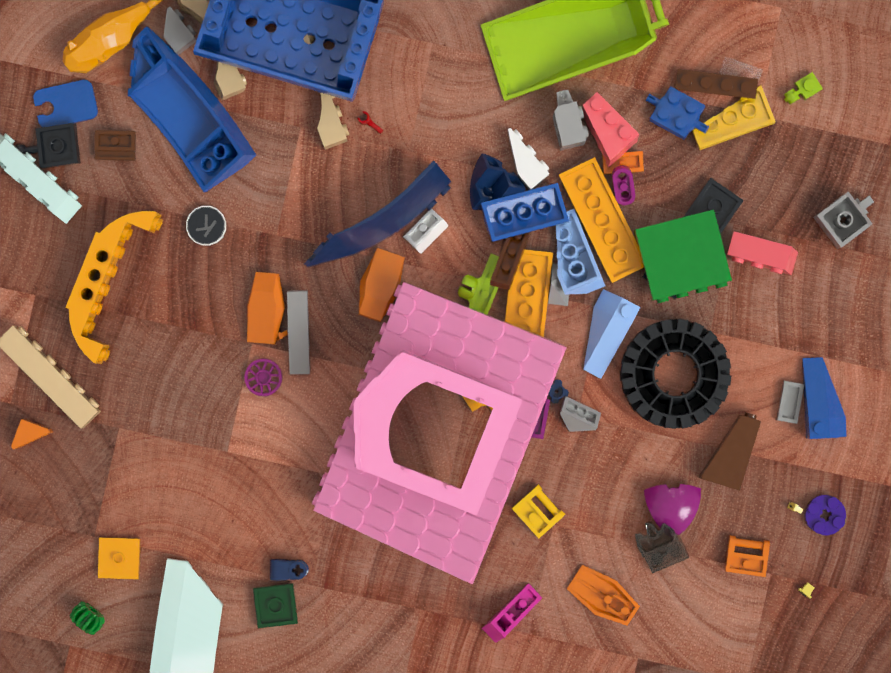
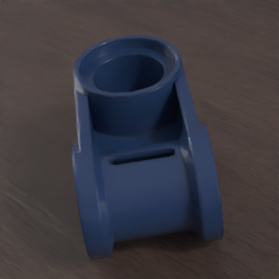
M270 559V580H299L308 574L309 567L302 560ZM298 565L304 570L300 575H298L297 571H294V568Z

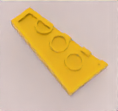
M760 85L757 87L756 99L741 98L718 115L704 122V124L709 126L705 134L696 128L692 133L699 150L775 124L776 121L763 88Z

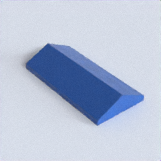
M558 183L481 203L484 223L491 242L569 222Z

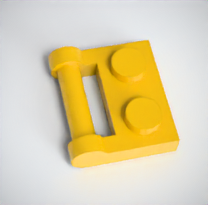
M539 484L512 507L514 512L538 539L565 515L543 493V488ZM534 496L551 512L553 517L550 520L531 500Z

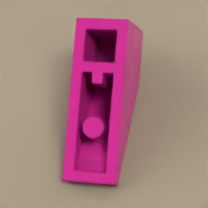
M528 583L482 629L495 643L500 641L528 614L542 597Z

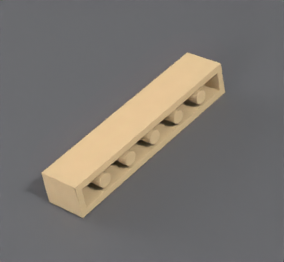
M12 326L0 338V348L81 429L85 428L101 412L98 409L100 405L92 397L89 399L84 394L85 390L78 383L74 384L70 380L71 376L66 370H60L56 366L57 361L48 354L46 356L41 351L43 347L34 340L32 342L27 337L29 333L22 326Z

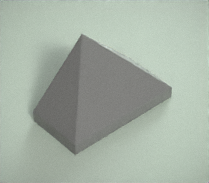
M552 264L548 304L568 306L569 295L564 294L557 276L558 264Z
M567 396L563 400L560 415L569 432L596 430L601 416L600 412Z

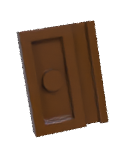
M95 130L94 160L136 161V131Z

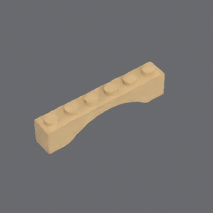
M176 0L182 11L191 15L202 25L209 1ZM217 62L214 85L221 100L244 92L247 82L244 75L239 73L237 67Z
M306 35L304 37L305 43L311 44L314 42L312 36ZM320 93L322 109L317 130L326 150L347 142L346 136L349 135L346 124L342 125L339 117H342L339 105L334 106L332 99L335 97Z

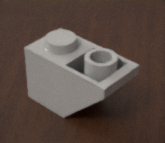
M168 7L163 37L175 53L180 55L197 41L194 37L196 32L190 25H184L181 21L184 17L178 9L173 10L171 7Z

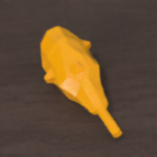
M149 0L147 3L140 2L122 10L103 14L87 25L73 40L67 42V46L63 51L64 65L70 72L88 73L104 64L113 54L119 52L130 43L134 31L145 20L151 9L163 0Z

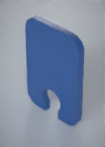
M79 80L40 89L33 96L35 106H40L45 102H50L54 106L52 114L37 116L41 127L78 123L94 119L98 114L93 86L88 80Z

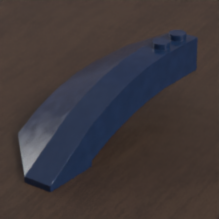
M433 160L388 205L350 228L334 235L329 233L326 236L328 240L325 243L322 242L304 264L309 268L354 256L390 238L409 225L426 209L430 211L437 204L435 199L440 194L444 196L451 189L449 186L451 180Z

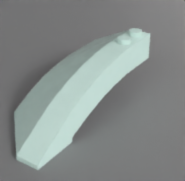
M167 558L156 622L150 673H214L223 603L210 591L209 586L192 569L191 564L186 560Z

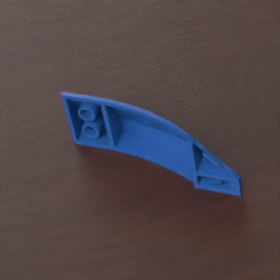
M145 27L133 39L134 59L131 60L130 65L132 80L131 88H128V96L136 102L159 128L179 154L202 191L207 192L245 167L256 156V153L232 117L200 77L149 27Z

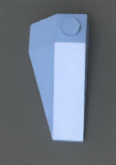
M575 209L567 211L569 222L556 225L557 276L565 295L587 294L604 287L605 283Z
M602 290L593 308L583 370L600 379L602 378L640 309L639 306L609 291Z

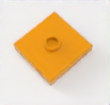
M100 537L98 578L139 579L140 538Z

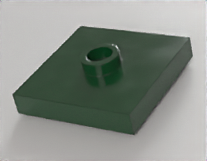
M294 583L253 588L258 628L298 624Z

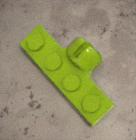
M492 253L480 278L471 275L464 276L461 283L472 287V289L470 290L462 286L458 289L459 297L470 302L469 308L486 315L499 288L490 285L492 274L499 259V256Z

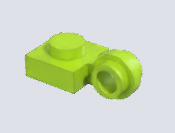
M813 72L794 83L798 90L795 91L793 88L785 93L784 100L792 104L800 99L799 94L806 100L823 88Z

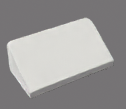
M431 209L403 237L419 253H422L448 227V224Z

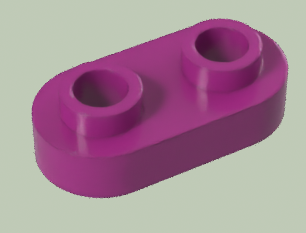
M620 165L612 172L615 198L619 204L629 205L635 200L633 175L629 167ZM622 172L625 173L623 177L618 176ZM623 191L628 192L626 195L621 194Z

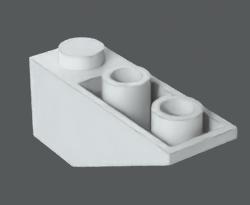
M509 128L507 133L517 176L529 190H532L549 176V167L543 160L540 162L534 156L536 154L534 149L530 145L525 146L521 141L523 139L522 135L516 129L513 131Z

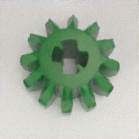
M82 601L72 609L69 615L77 627L90 635L98 632L105 622L99 610L89 603Z

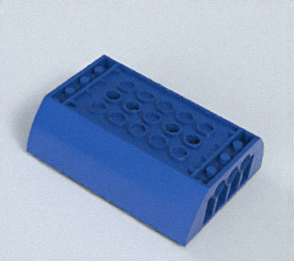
M210 0L193 53L203 58L353 102L376 33L384 0ZM254 18L257 24L250 27L246 24V20ZM268 24H274L277 29L271 33L266 31L265 27ZM306 35L313 36L315 42L307 44L304 41V37ZM327 41H331L334 43L335 47L331 50H327L324 48L323 44Z

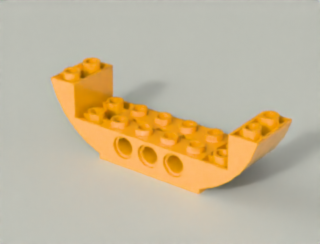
M155 211L127 214L107 225L100 233H95L65 307L69 309L70 326L78 346L95 364H102L103 361H107L110 350H108L109 345L87 337L88 333L91 334L94 330V318L102 310L103 296L106 297L110 290L108 283L110 278H114L118 270L116 263L118 258L122 259L125 252L123 247L125 241H129L133 232L131 226L134 225L151 233H155L156 230L159 231L163 220L160 219L162 215ZM107 252L108 258L103 262L101 259L102 255ZM99 271L100 278L95 281L94 274ZM89 290H92L93 295L91 299L88 300L86 296L87 292Z

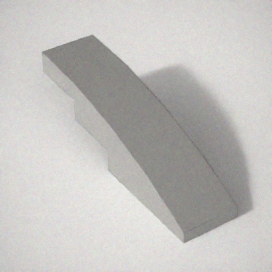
M308 290L287 291L290 375L310 374Z

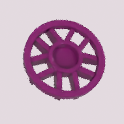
M255 360L245 371V384L253 394L269 396L275 393L281 386V369L272 360ZM265 362L262 369L256 363ZM267 363L272 364L269 371L265 370ZM253 365L258 368L259 371L257 373L251 370ZM274 366L276 367L279 374H271V372L274 369ZM251 372L255 377L248 379V373ZM272 376L279 377V382L271 381ZM256 380L257 384L251 387L249 382ZM270 383L276 384L277 386L273 390H271ZM260 385L261 393L255 391L254 388ZM263 385H267L268 393L263 392Z

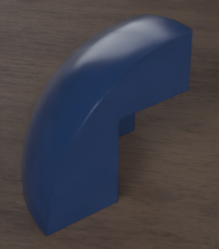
M483 153L477 160L471 177L470 202L473 210H482L481 203L521 193L526 190L524 184L514 172H507L502 168L503 163Z

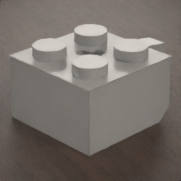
M569 90L559 91L556 93L557 108L552 118L561 151L584 145L589 136L586 125L583 126L581 121L584 117L582 106H578L577 101L573 102Z
M846 192L813 218L834 246L839 249L873 224L866 215L868 213L866 208L874 203L870 196H867L860 202L858 198L854 200L851 194ZM846 217L845 223L841 224V218Z

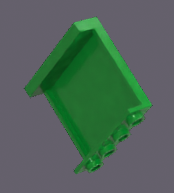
M714 210L634 230L652 296L651 301L656 300L658 304L669 301L668 297L676 295L678 299L689 296V291L696 290V294L708 291L707 287L715 285L717 289L728 286L727 282L732 281Z

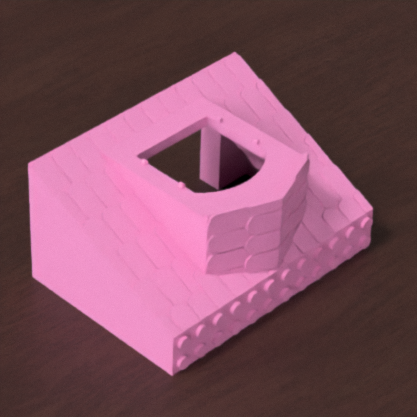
M403 282L402 285L398 284L394 296L397 297L395 304H390L387 315L390 316L387 323L383 322L379 334L382 335L380 342H375L372 353L375 354L373 360H368L364 372L367 373L365 379H361L357 391L360 392L359 396L353 398L349 408L352 414L350 417L347 416L343 423L342 429L345 432L343 436H338L334 448H337V452L332 454L328 461L327 467L330 470L328 473L325 472L319 484L322 486L321 492L318 491L313 499L312 504L315 505L313 511L473 584L567 347ZM424 382L437 385L493 408L462 488L395 463L391 455L389 428L393 413L404 396Z

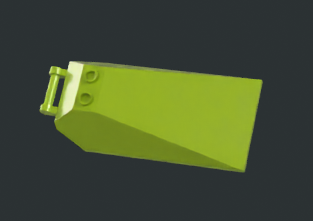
M546 0L481 24L504 101L636 55L656 41V29L669 25L668 19H665L660 0H651L658 20L652 23L646 0Z

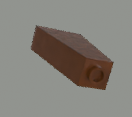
M745 412V416L739 415L700 473V479L740 491L761 421L756 420V415Z

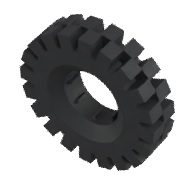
M669 319L654 323L640 331L631 340L625 354H623L620 381L622 382L624 396L627 398L628 404L640 417L654 425L664 428L683 429L700 424L718 411L719 406L728 395L727 390L728 386L731 385L732 375H730L731 364L730 359L726 355L727 351L713 332L708 331L704 326L696 322L683 319ZM670 352L683 353V357L687 355L695 364L693 368L697 370L696 382H692L694 386L687 393L681 392L682 395L680 396L668 395L669 391L663 392L656 383L658 379L655 380L654 376L655 367L659 366L657 362L666 354L670 356Z

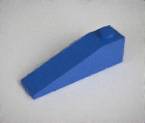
M823 357L802 358L806 439L847 437L846 416Z

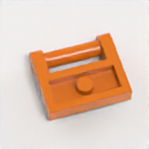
M729 535L725 572L766 577L770 541L763 540L761 542L739 539L736 536ZM735 546L760 549L762 553L760 556L734 552Z

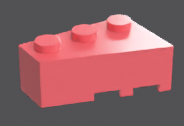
M598 92L583 104V118L609 168L637 143L639 133Z
M734 231L727 255L732 258L731 261L743 264L748 262L751 263L752 267L758 269L765 267L777 274L785 273L792 275L798 252L792 246Z

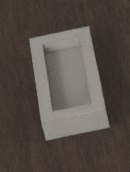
M783 381L776 420L798 423L804 384Z

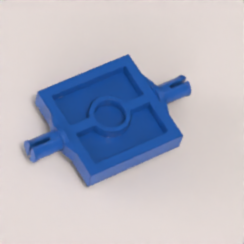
M671 86L661 99L651 94L646 98V102L656 106L655 111L650 117V122L683 140L686 139L689 132L694 130V128L702 131L704 134L709 129L708 125L699 121L705 105Z

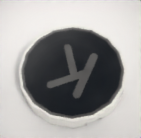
M201 206L189 214L186 221V230L189 237L195 243L202 246L213 245L224 237L226 220L218 209L212 206Z

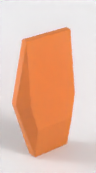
M379 248L376 249L360 280L358 315L381 322L390 304L396 298L394 294L398 284L400 285L405 257Z
M255 273L247 303V342L275 344L285 310L279 274Z
M584 565L581 566L567 587V590L594 615L628 626L640 607L616 580Z

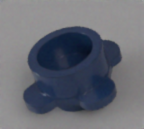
M555 380L548 394L551 397L552 403H558L562 397L568 396L569 392L562 386L561 380Z

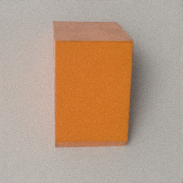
M21 419L11 447L13 450L53 433V431L49 427L27 419Z

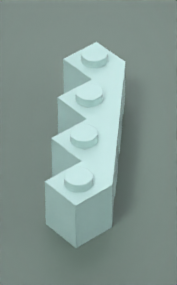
M0 134V166L13 179L25 187L30 194L42 202L47 209L67 224L82 207L77 201L79 197L71 190L66 192L55 182L58 178L50 171L47 173L42 171L34 163L36 159L28 152L24 155L13 145L15 141L8 134Z

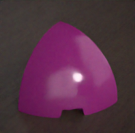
M664 484L644 490L646 504L651 516L659 528L669 537H677L693 521L700 504V488L680 484L676 488H668Z

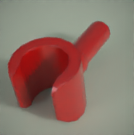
M362 111L367 116V119L362 121L358 118V121L362 125L371 126L381 134L384 130L371 120L370 115L366 111Z

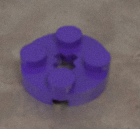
M819 495L814 497L807 505L804 516L806 524L815 533L832 535L844 526L846 511L843 504L837 498L829 495ZM824 509L831 514L826 521L824 518H820Z

